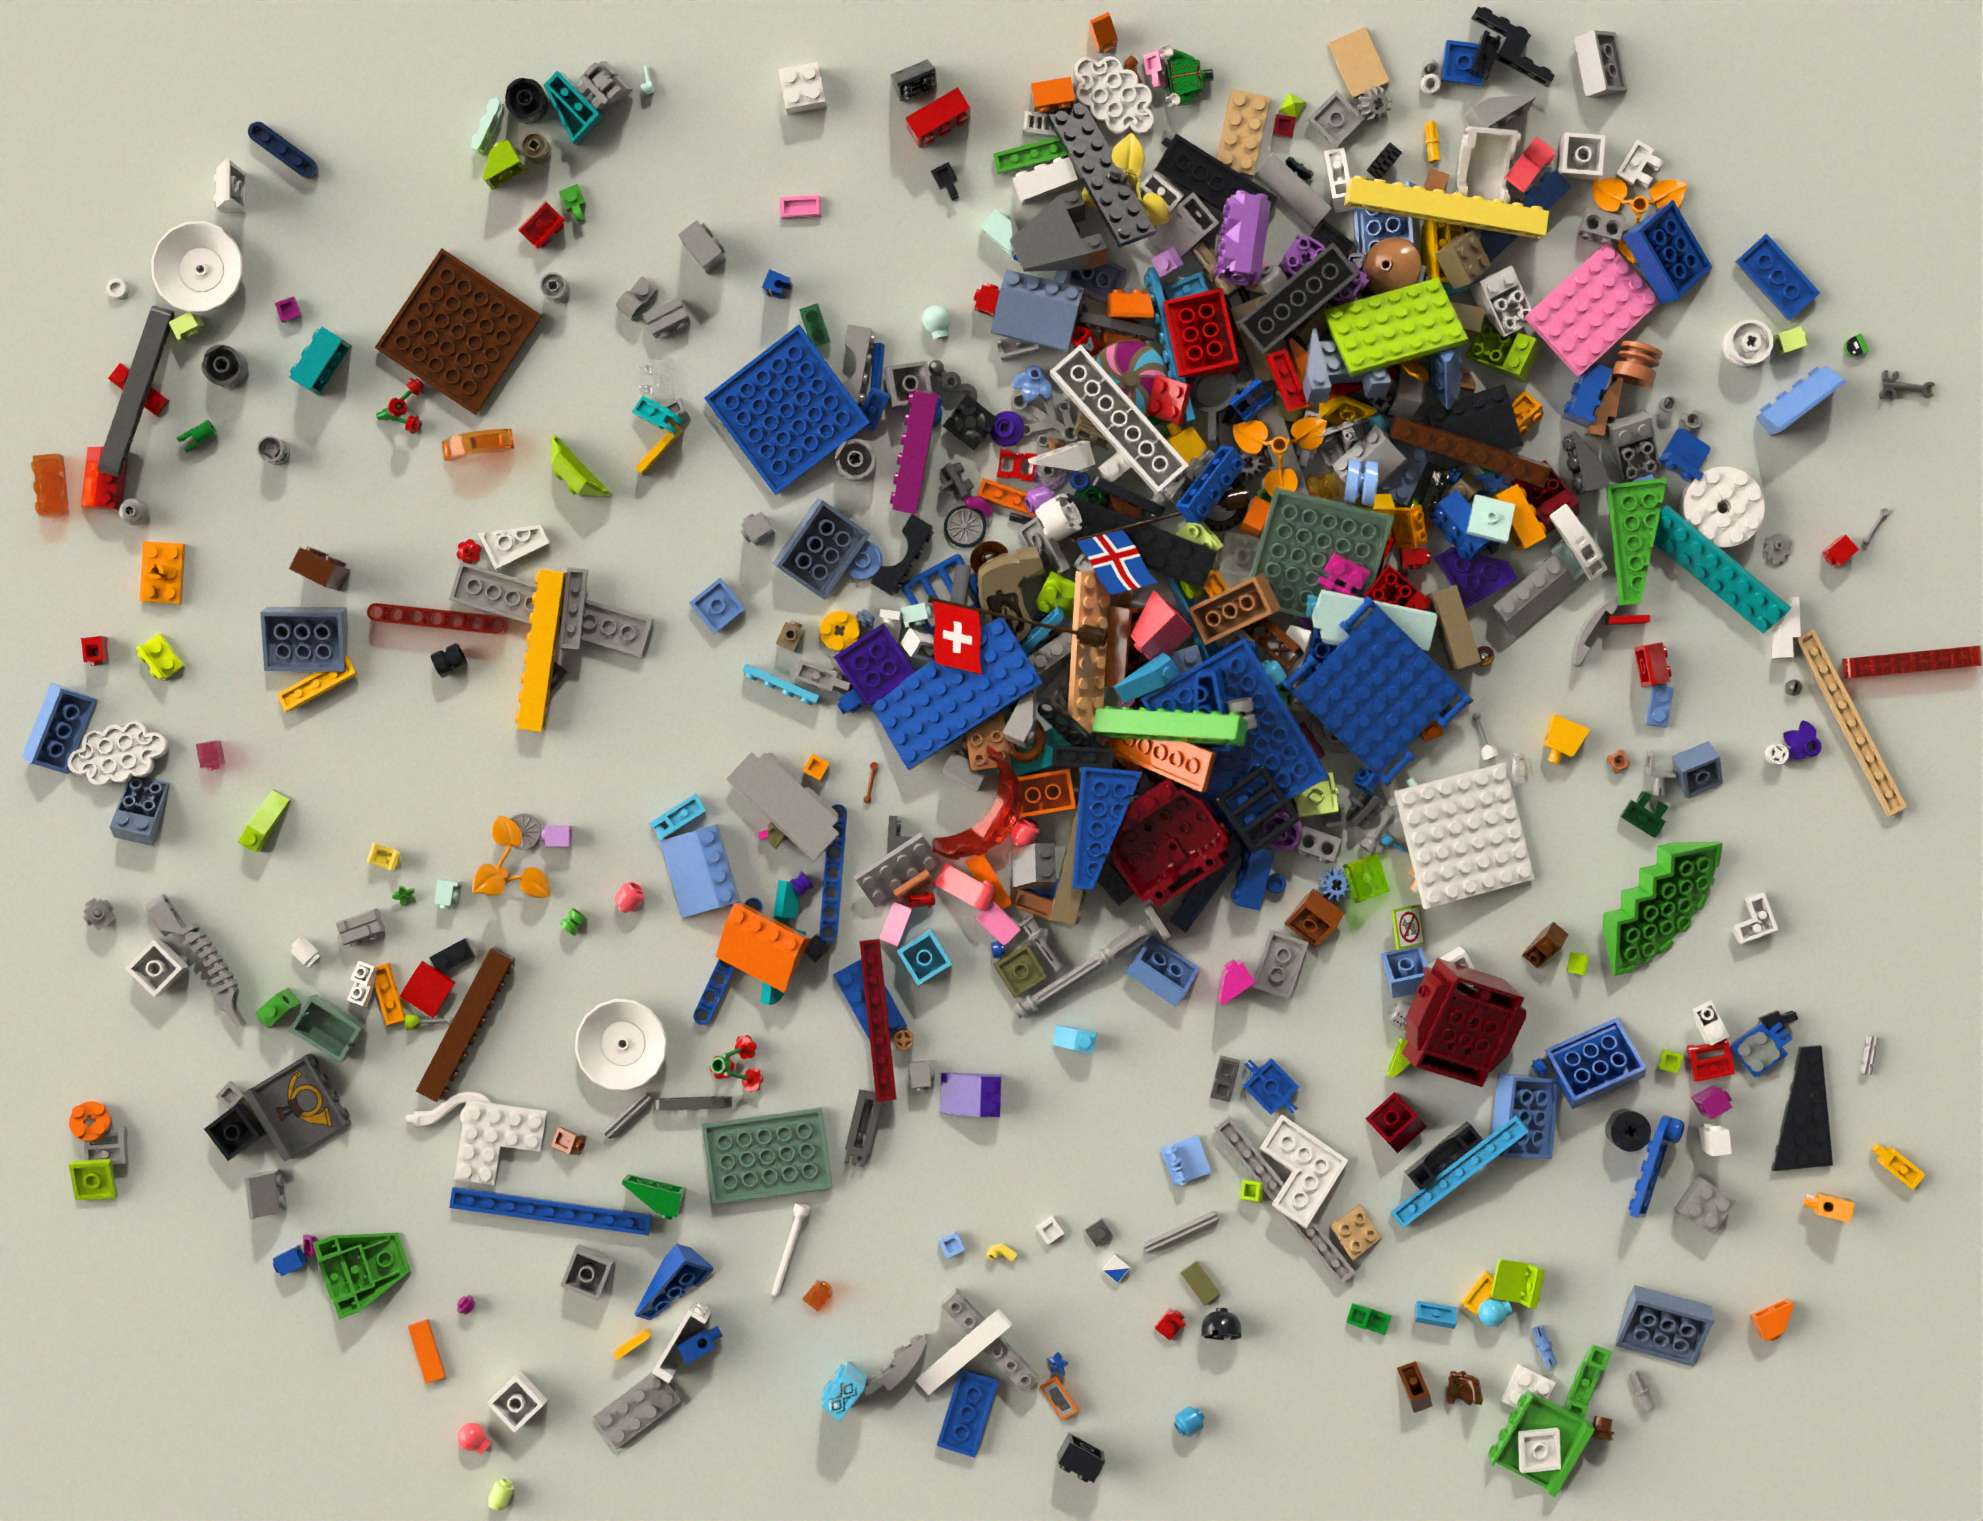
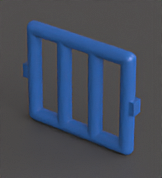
M955 554L902 583L901 589L910 605L919 604L910 588L920 582L928 596L933 595L934 598L939 599L928 578L939 573L951 595L953 582L946 568L955 563L957 565H966L961 555ZM970 573L968 586L977 601L970 606L981 608L979 588L976 584L977 580L974 574L971 575ZM926 619V623L921 625L925 631L934 635L935 625L931 627Z

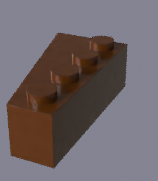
M1133 603L1110 606L1104 686L1114 687L1140 668L1141 661L1138 659L1141 653L1134 647L1135 641L1130 635L1145 605Z

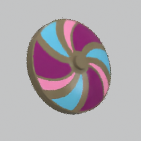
M1120 340L1109 344L1097 354L1094 360L1141 413L1147 417L1148 414L1146 413L1155 375L1168 377L1167 366L1163 358L1153 347L1138 340Z

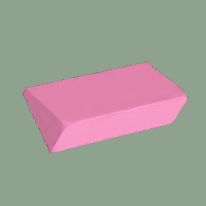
M994 901L989 904L986 912L981 911L976 917L1003 946L1021 930Z
M893 902L880 939L898 947L912 909Z

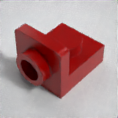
M1169 1308L1154 1328L1171 1341L1181 1327H1185L1186 1323L1183 1320L1185 1316L1178 1310L1173 1312Z

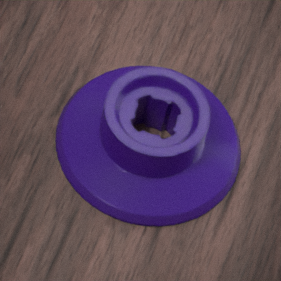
M1012 411L998 413L996 415L998 420L992 427L990 436L1000 446H1013L1021 440L1024 434L1023 420ZM1003 425H1009L1007 432L1002 431Z

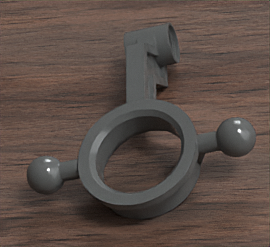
M1233 373L1221 375L1230 382V393L1221 404L1206 406L1198 401L1197 388L1200 382L1208 376L1190 378L1188 384H1192L1189 395L1191 403L1199 411L1208 414V444L1212 452L1215 453L1221 446L1219 439V414L1228 410L1231 407L1229 400L1238 392L1249 388V384L1255 379H1249L1246 383L1237 384ZM1261 387L1254 391L1253 395L1257 394L1260 391Z

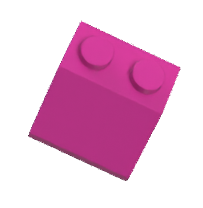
M1233 959L1224 965L1225 969L1221 973L1217 1000L1221 1005H1224L1256 983L1240 960L1235 961Z

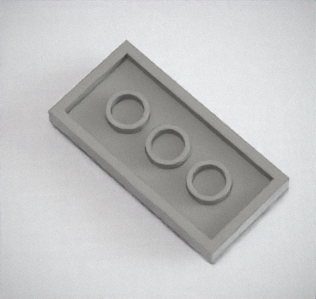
M920 832L853 877L874 907L893 896L895 889L925 869L930 872L942 863Z
M651 1372L596 1413L593 1418L616 1449H618L681 1402L682 1398L670 1382L664 1381Z

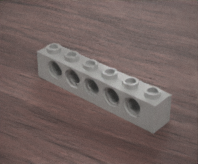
M957 1288L942 1301L941 1307L967 1334L985 1320L982 1314ZM1001 1335L983 1349L1024 1394L1039 1381V1374Z

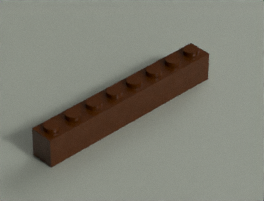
M1395 414L1388 432L1391 438L1543 488L1551 470L1545 463Z
M495 947L490 948L416 1092L435 1102L447 1097L450 1091L447 1088L448 1085L457 1078L459 1064H463L467 1059L469 1053L466 1051L469 1045L473 1046L477 1040L478 1035H476L478 1028L484 1026L487 1020L485 1015L488 1009H493L497 1001L494 999L497 992L501 993L506 984L504 981L506 975H510L515 967L513 963L514 957Z

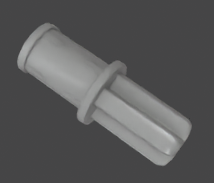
M1639 1370L1630 1372L1629 1377L1635 1389L1634 1394L1638 1396L1643 1410L1653 1409L1655 1403L1649 1393L1650 1388L1646 1386Z

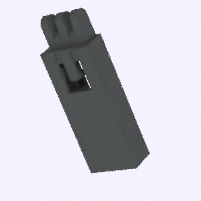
M859 1089L845 1149L847 1153L844 1163L848 1164L850 1156L854 1157L852 1165L856 1166L857 1159L860 1158V1167L864 1168L866 1156L870 1154L882 1101L876 1102V1093ZM858 1130L866 1132L864 1145H862L863 1136H858L857 1144L855 1143Z

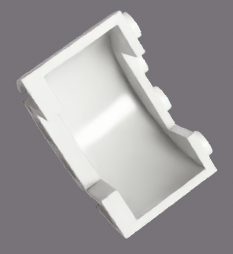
M1467 126L1465 132H1468V135L1463 134L1456 172V182L1459 190H1456L1455 193H1463L1465 197L1470 198L1481 196L1487 201L1499 199L1503 200L1505 204H1509L1511 194L1506 188L1507 180L1504 177L1511 169L1509 163L1514 158L1516 145H1520L1521 133H1518L1517 130Z

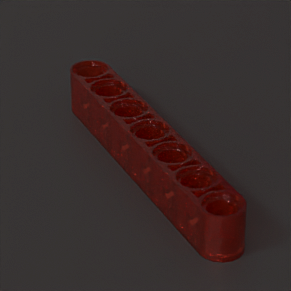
M373 603L367 609V615L371 620L383 623L502 635L508 630L507 620L494 615ZM380 607L382 609V615L379 618H376L374 616V610ZM400 609L402 612V617L399 620H396L394 618V612ZM420 611L422 619L419 622H415L414 614ZM436 614H441L442 621L439 624L434 623V616ZM461 616L462 624L456 627L453 622L454 618ZM480 618L482 626L476 629L473 622L475 619ZM500 620L502 628L496 631L493 628V624L495 621Z
M1981 646L1842 659L1844 679L1982 666Z

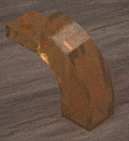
M511 429L468 432L448 437L447 440L442 441L445 461H452L474 454L501 453L515 448Z

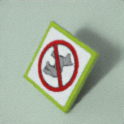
M1420 905L1391 910L1397 950L1425 944Z

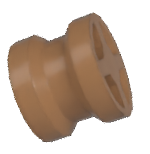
M900 1029L894 1036V1044L900 1050L909 1049L914 1042L913 1033L908 1029Z

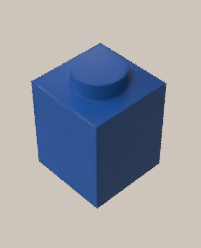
M300 1245L273 1258V1267L277 1273H280L281 1277L308 1263Z

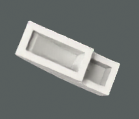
M1799 597L1788 599L1787 604L1791 606V609L1777 622L1772 643V659L1794 657L1793 638L1801 637Z

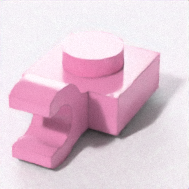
M1157 50L1143 56L1146 76H1152L1153 88L1168 86L1167 79L1162 73L1167 70L1165 58L1162 59L1160 57L1163 54V50Z

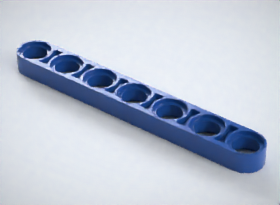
M840 804L832 806L833 809L839 807L844 811L843 817L838 819L833 828H840L842 836L826 849L819 932L821 939L825 942H832L837 938L847 825V809ZM833 847L841 851V855L837 859H833L829 855V851ZM831 867L839 870V876L836 879H831L828 876V870ZM830 887L835 888L838 892L837 897L834 899H830L826 895V891ZM828 907H832L836 911V916L833 919L825 916V910ZM827 927L834 930L835 934L831 939H827L823 935V930Z
M756 897L749 898L744 903L748 905L750 901H756L759 904L758 911H762V902ZM720 959L694 1011V1020L700 1025H705L712 1019L735 969L734 966H725ZM720 973L725 976L724 984L718 985L715 983L714 977L716 974ZM708 992H714L717 995V1000L714 1003H709L706 1000ZM700 1010L707 1011L708 1019L706 1021L698 1019L697 1014Z

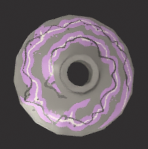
M1031 463L1028 468V474H1031L1033 471V464ZM1036 465L1034 482H1031L1036 488L1046 486L1049 490L1054 491L1065 483L1068 469L1050 467L1052 473L1046 474L1044 469L1047 466Z

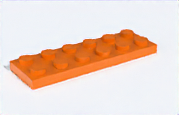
M1110 738L1107 747L1108 749H1114L1115 756L1201 792L1207 790L1216 752L1189 742Z

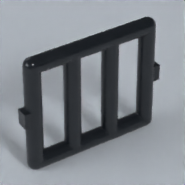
M1260 765L1243 778L1239 777L1234 781V785L1216 797V802L1251 853H1256L1272 840L1277 841L1280 839L1283 832L1300 820L1298 814L1264 765ZM1262 775L1268 785L1232 810L1226 800ZM1273 792L1278 802L1243 827L1237 817ZM1284 808L1290 818L1254 843L1248 833Z

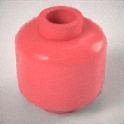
M1029 817L1018 819L1011 831V837L1015 840L1014 844L1022 847L1035 843L1040 833L1038 823Z
M634 882L623 884L615 896L618 909L624 913L637 911L645 897L643 888Z

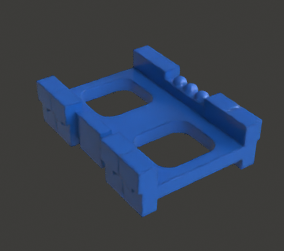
M1257 378L1240 395L1236 394L1231 398L1229 403L1247 423L1255 416L1254 412L1257 413V410L1259 411L1260 408H1263V405L1267 407L1275 398L1260 379ZM1259 387H1263L1266 394L1260 399H1256L1253 396V392ZM1243 400H1247L1250 404L1249 408L1240 412L1237 405Z

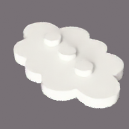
M1086 56L1076 62L1074 73L1080 82L1076 90L1077 100L1083 105L1090 107L1091 115L1095 120L1105 121L1108 130L1114 134H1123L1129 128L1137 134H1146L1153 128L1154 115L1148 109L1152 103V91L1148 86L1138 84V76L1134 71L1123 70L1120 60L1111 56L1103 58L1100 62Z
M137 721L127 723L124 727L110 725L103 732L98 730L88 732L82 740V749L73 751L70 754L68 767L74 774L79 776L87 775L88 780L98 787H105L112 781L124 784L129 782L133 776L138 778L148 776L154 769V760L166 754L168 741L159 733H149L147 727Z

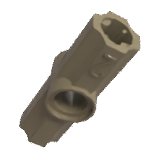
M1206 240L1199 242L1192 248L1191 252L1203 267L1205 276L1210 282H1214L1218 288L1223 289L1226 299L1232 297L1240 290V285L1228 284L1225 282V277L1219 279L1218 275L1214 274L1218 256Z

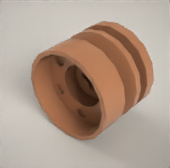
M1622 341L1620 345L1622 350L1617 355L1625 361L1615 362L1611 373L1612 377L1615 379L1621 377L1624 383L1630 385L1652 387L1656 372L1649 367L1659 366L1660 362L1658 360L1662 358V351L1646 343Z

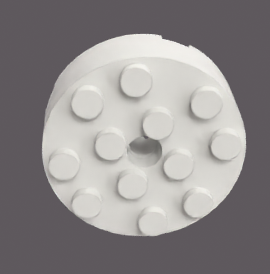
M1716 467L1702 472L1704 475L1700 481L1694 479L1692 482L1687 483L1680 495L1678 514L1720 549L1733 547L1747 541L1760 527L1765 511L1764 497L1756 481L1744 471L1733 467ZM1718 503L1724 505L1723 514L1718 511Z

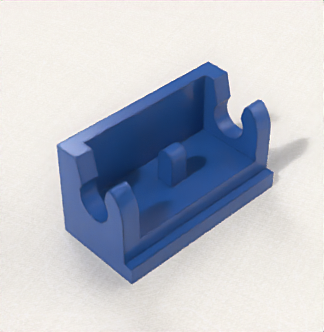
M769 269L762 285V290L766 296L771 295L779 299H785L783 294H779L782 292V287L791 290L793 284L790 277Z

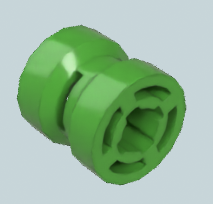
M572 908L568 912L569 916L563 919L560 925L567 932L576 936L579 932V927L584 925L588 919Z

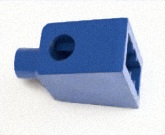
M718 1326L709 1331L702 1327L676 1341V1345L685 1363L689 1364L714 1349L713 1342L723 1337ZM704 1338L706 1342L702 1345L698 1344V1340Z

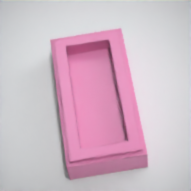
M820 195L780 197L781 219L821 217Z

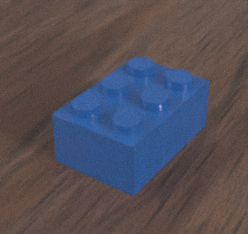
M1456 489L1437 504L1430 519L1432 524L1443 532L1447 542L1455 546L1460 557L1466 559L1469 563L1486 550L1492 540L1467 534L1472 507Z

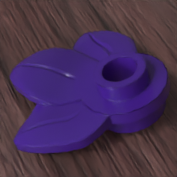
M1802 720L1798 731L1789 730L1783 733L1785 743L1791 747L1788 750L1789 758L1801 760L1806 756L1813 757L1820 753L1822 748L1821 742L1816 738V729L1809 722ZM1809 743L1813 744V749L1811 751L1808 749Z

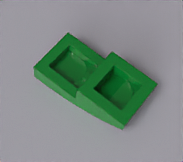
M1352 1303L1346 1323L1386 1335L1392 1315Z

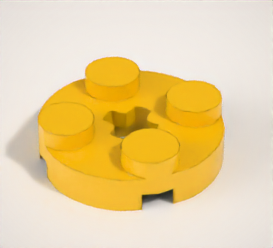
M834 611L828 614L820 625V636L823 643L836 651L844 650L856 642L860 635L858 621L853 615L845 611ZM836 626L845 627L843 636L835 635Z

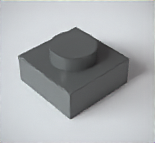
M1102 1218L1085 1229L1096 1247L1113 1236Z

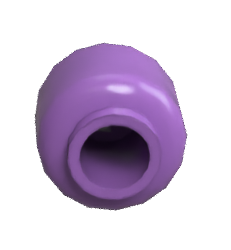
M1039 486L1029 490L1024 501L1028 511L1036 514V510L1039 509L1040 505L1056 496L1053 490H1049L1046 486Z

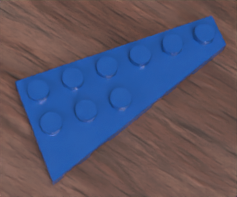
M1081 767L1072 889L1093 890L1142 772Z

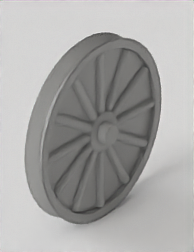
M517 814L510 819L518 825L522 833L521 844L514 848L524 850L536 845L541 836V827L537 819L529 814Z

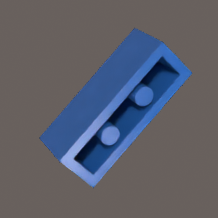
M1247 846L1243 849L1241 853L1242 863L1236 872V885L1231 891L1232 903L1240 907L1260 911L1275 852L1262 848L1256 853H1251Z

